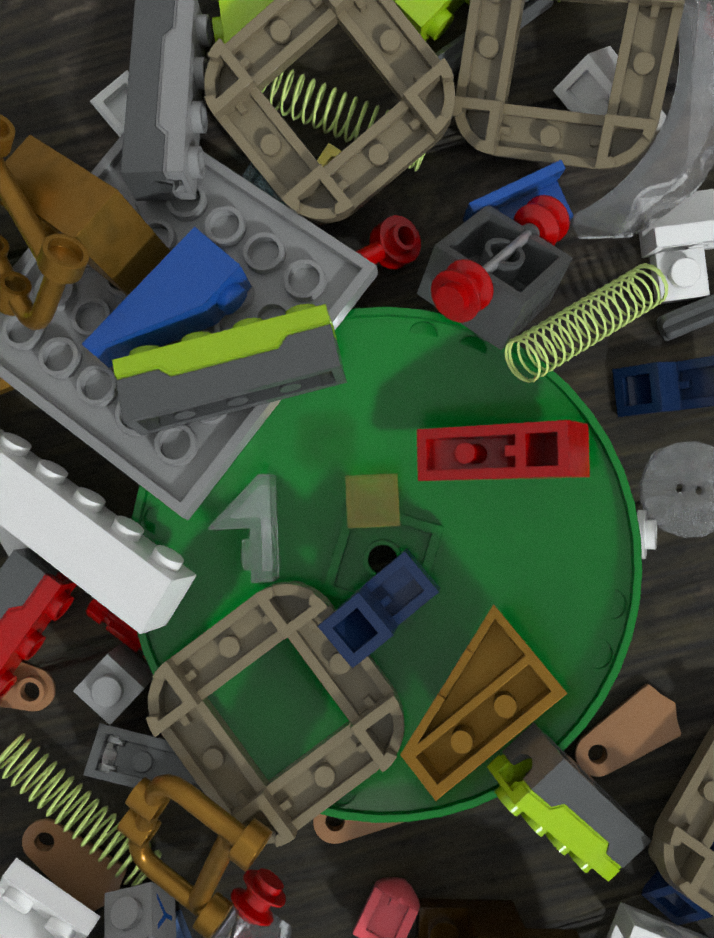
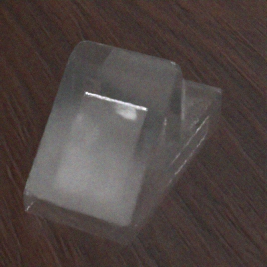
M258 474L208 527V530L250 529V539L242 540L241 557L243 570H251V583L274 582L280 578L276 475Z

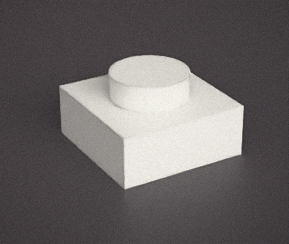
M704 247L655 253L649 257L650 264L661 270L668 283V295L661 304L698 300L710 296ZM651 270L652 277L660 289L661 300L665 293L664 284L658 274ZM653 283L654 298L656 302L657 289Z

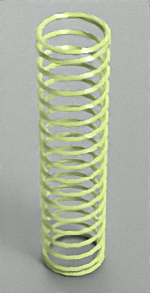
M294 69L290 70L284 82L280 102L275 109L278 110L280 108L282 116H286L291 112L293 120L301 117L303 125L308 124L312 120L314 129L319 128L323 124L322 129L325 134L333 129L335 138L340 137L344 132L345 142L351 141L354 136L355 141L359 136L361 123L367 111L369 101H365L358 123L347 139L350 119L356 108L358 96L354 97L347 119L337 134L338 119L348 95L347 91L343 93L336 116L330 127L326 130L327 116L337 93V88L334 87L328 98L324 115L315 126L316 112L323 99L326 83L321 85L313 112L308 120L305 121V109L311 99L316 80L315 78L311 79L306 90L302 109L294 117V106L302 91L305 74H301L297 81L291 106L286 112H283V104L295 74ZM283 72L272 82L268 99L272 105L273 98L281 83ZM379 105L374 109L368 128L374 124L380 108ZM425 154L408 168L414 167V171H417Z
M640 264L625 274L620 275L617 279H613L610 283L605 284L602 288H598L586 297H582L579 301L565 307L562 311L549 316L546 320L532 326L529 330L515 336L506 343L505 360L509 369L517 378L527 383L535 382L539 377H544L557 366H561L565 361H569L573 356L580 354L581 351L594 346L597 342L602 341L621 327L663 303L668 295L666 277L654 265ZM639 269H650L662 279L665 293L661 300L657 282L650 274ZM636 273L644 274L652 280L657 289L656 302H653V294L650 287L642 278L635 275ZM634 278L645 285L650 295V302L645 300L642 291L634 283ZM623 282H627V288L623 286ZM630 284L632 285L634 293L642 301V305L636 301L634 295L631 293ZM616 286L620 287V293L615 290ZM622 289L628 292L634 302L635 309L628 305ZM608 291H612V297L608 295ZM615 294L619 295L624 302L627 314L617 304ZM601 296H605V302L600 300ZM608 299L616 306L619 318L610 309ZM593 300L597 301L598 308L592 305ZM600 303L608 310L612 323L603 314ZM585 305L590 306L591 314L585 310ZM593 309L600 315L604 327L595 318ZM577 310L582 311L583 319L577 315ZM585 314L592 320L595 330L587 322ZM622 314L627 317L626 320H623ZM569 315L574 316L576 326L569 320ZM577 318L584 325L587 335L580 328ZM614 318L619 321L618 324H615ZM561 319L566 321L568 331L561 325ZM606 322L611 325V329H607ZM553 324L558 326L562 339L553 331ZM570 324L576 330L579 339L573 334ZM598 326L604 330L603 334L599 333ZM545 329L550 331L554 344L563 353L562 358L557 356L554 345L545 336ZM562 330L568 336L570 343L564 337ZM590 331L596 335L595 339L591 338ZM531 333L534 334V339L530 337ZM581 334L588 339L587 343L582 342ZM537 335L542 337L546 349L555 358L554 363L548 360L544 348L537 342ZM555 337L559 340L561 347L558 345ZM572 337L580 344L579 348L574 347ZM528 340H531L532 342H534L536 351H535L534 348L528 343ZM563 341L571 348V353L566 352ZM514 342H517V354L521 364L530 374L535 376L534 378L528 379L524 377L515 367L511 356ZM520 342L526 345V351L530 360L538 368L537 373L532 372L523 361L520 353ZM530 350H531L532 353L534 354L537 363L535 362L534 358L532 357V355H531V353H530ZM538 354L546 362V368L541 367Z
M22 733L0 755V769L9 763L2 774V779L8 778L19 769L11 781V786H16L30 774L22 785L20 794L27 792L40 780L30 794L28 802L36 799L50 786L38 803L37 809L44 807L60 792L47 810L46 817L52 815L71 797L55 819L54 824L60 823L82 801L64 826L63 832L68 831L92 807L72 835V839H76L101 814L81 842V847H84L110 821L89 851V855L93 854L117 830L119 823L109 831L117 818V813L110 815L98 827L108 811L107 805L101 808L88 821L100 803V798H97L78 815L91 796V791H87L68 809L81 791L83 783L78 784L58 803L72 784L74 776L69 777L48 797L65 774L66 768L59 771L38 791L56 767L57 761L49 765L28 785L49 757V753L45 754L18 779L40 750V746H37L8 773L16 760L32 742V739H28L12 756L3 762L24 739L25 733ZM118 831L98 858V862H101L125 837L123 834L119 837L121 832ZM128 838L108 864L107 870L129 849ZM159 850L154 851V853L159 858H161L162 852H160ZM131 854L115 874V877H119L133 861ZM137 865L124 881V885H127L140 870ZM141 871L131 887L140 885L147 876Z

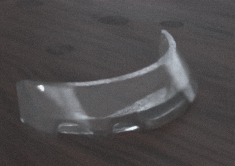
M685 0L678 31L679 68L677 83L664 124L648 152L630 174L604 197L573 215V227L578 238H629L650 228V224L659 220L683 200L689 198L707 179L708 173L714 166V0Z

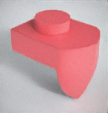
M386 877L375 883L352 931L353 935L358 938H407L420 910V903L415 891L405 878Z

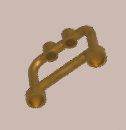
M0 114V198L36 259L39 270L44 275L33 304L29 297L32 289L31 282L23 274L14 271L7 258L9 243L0 235V312L5 315L16 316L22 325L31 330H40L46 328L53 319L66 284L76 283L82 278L89 261V253L86 247L72 236L66 234L47 235L3 159L11 151L15 137V127L6 117Z
M164 774L154 777L152 781L144 777L129 794L125 804L130 809L120 821L117 830L129 839V852L137 867L150 880L197 917L192 926L195 931L204 938H211L233 907V903L218 891L212 897L229 861L231 860L246 872L265 847L273 831L256 818L248 826H245L181 777ZM170 799L177 802L218 835L194 886L163 862L149 846L150 840L162 823L158 818L170 802Z

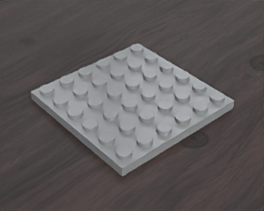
M124 133L91 172L116 188L170 251L195 226L241 265L252 286L247 292L244 303L233 314L225 315L216 325L202 330L204 332L212 334L233 328L236 322L247 318L266 320L285 315L289 308L300 304H313L315 306L326 304L334 330H336L378 275L377 265L205 152H203L205 175L203 179H197L196 199L180 200L176 198V200L136 201L121 175ZM28 248L13 266V269L30 280L32 289L29 297L34 304L44 275L39 270L37 261ZM87 264L82 278L78 282L66 284L54 317L46 328L31 330L22 325L16 316H9L0 312V378L186 520H189L281 401L278 400L141 436L123 422L116 386L117 378L114 375L113 366L108 368L82 345L93 331L127 297L126 294ZM179 339V340H177V341H174V342H172V343H169V344H167V345H171V344H174V343L181 342V339Z

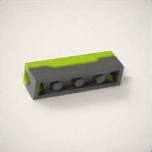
M313 304L296 305L289 308L285 315L266 320L261 318L243 319L236 322L233 328L212 334L204 331L190 333L182 337L181 342L163 347L155 345L140 346L131 350L129 356L112 360L114 375L117 378L116 386L123 422L141 436L347 383L334 326L326 304L319 306Z
M534 722L503 751L501 756L498 755L487 766L500 784L494 792L503 805L514 816L517 817L521 814L528 825L540 837L545 834L561 854L565 856L568 853L585 873L594 869L609 882L620 871L621 867L624 868L652 841L626 810Z

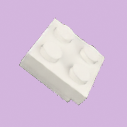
M18 858L13 861L1 878L0 938H86L100 918L98 914Z

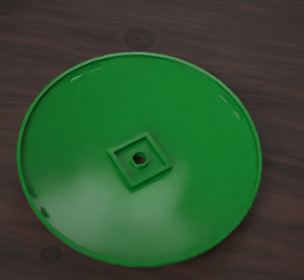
M398 307L354 308L350 310L335 330L347 383L282 399L189 520L182 518L141 485L139 486L132 520L143 527V535L153 543L169 547L179 553L184 559L183 565L194 572L196 577L167 626L143 634L137 632L143 654L152 674H154L165 661L253 595L270 585L280 582L301 581L320 591L337 609L363 584L378 573L371 568L368 560L369 553L373 548L379 545H386L391 547L397 556L405 549H408L441 589L438 594L399 624L395 634L370 654L401 699L405 724L403 740L397 752V758L386 771L382 772L379 769L321 814L338 819L371 823L413 822L444 817L477 807L497 798L494 790L500 784L487 766L498 755L501 756L503 751L530 726L528 725L437 801L434 800L400 755L493 604L568 693L533 722L563 751L586 728L613 686L622 668L633 637L640 605L642 582L641 534L630 486L610 439L592 411L570 385L554 371L548 372L544 377H539L538 380L532 383L520 380L511 372L507 365L505 347L502 350L498 349L491 343L481 339L476 333L461 323L449 320L441 313ZM514 342L511 356L515 367L524 377L528 379L534 378L535 376L530 374L521 364L517 354V343ZM520 346V353L526 366L532 372L537 373L538 368L530 360L527 351ZM531 354L535 362L537 363L535 356ZM540 360L541 367L546 368V364ZM557 420L586 423L589 427L590 477L418 481L417 429ZM288 638L283 639L208 696V699L268 781L349 721Z

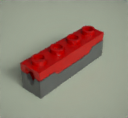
M30 548L13 550L0 568V699L15 684L17 676L13 673L20 663L33 657L43 645L46 637L42 633L51 620H58L69 609L74 600V597L70 594L77 585Z

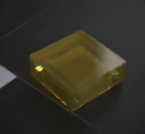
M398 473L345 476L348 528L400 526Z

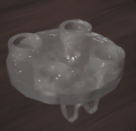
M698 441L676 442L654 451L650 456L649 462L645 465L639 482L640 502L643 510H647L648 520H657V526L662 531L683 538L703 537L714 532V447ZM678 484L682 485L681 492H677L676 486ZM698 486L701 487L702 490L699 495H697L695 491Z

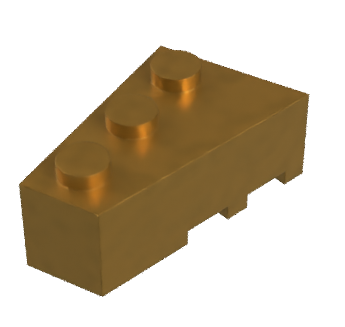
M29 135L5 161L47 235L66 234L79 240L88 250L89 261L87 264L127 296L170 252V249L116 188L32 135ZM1 200V201H0V205H1L4 209H6L5 205L3 204V202H2V200Z
M493 604L400 755L434 800L437 801L568 693Z

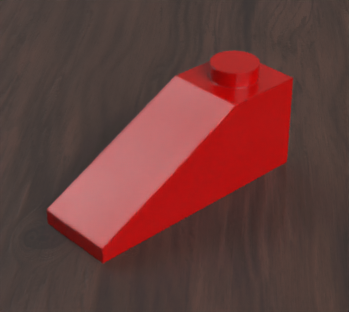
M557 420L417 429L418 481L590 477L589 427L586 423Z

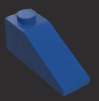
M194 226L93 331L82 345L110 368L113 366L112 360L129 356V352L137 347L146 345L162 347L182 339L187 334L199 332L216 325L225 315L233 314L242 306L247 297V292L252 286L241 265Z

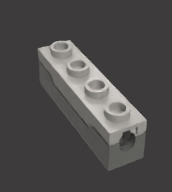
M135 0L121 175L136 201L176 200V198L180 200L196 199L197 179H203L205 175L204 153L202 147L199 146L200 134L206 133L208 127L207 110L204 101H202V92L205 90L204 78L208 65V60L205 57V47L212 46L213 33L209 14H202L198 0Z

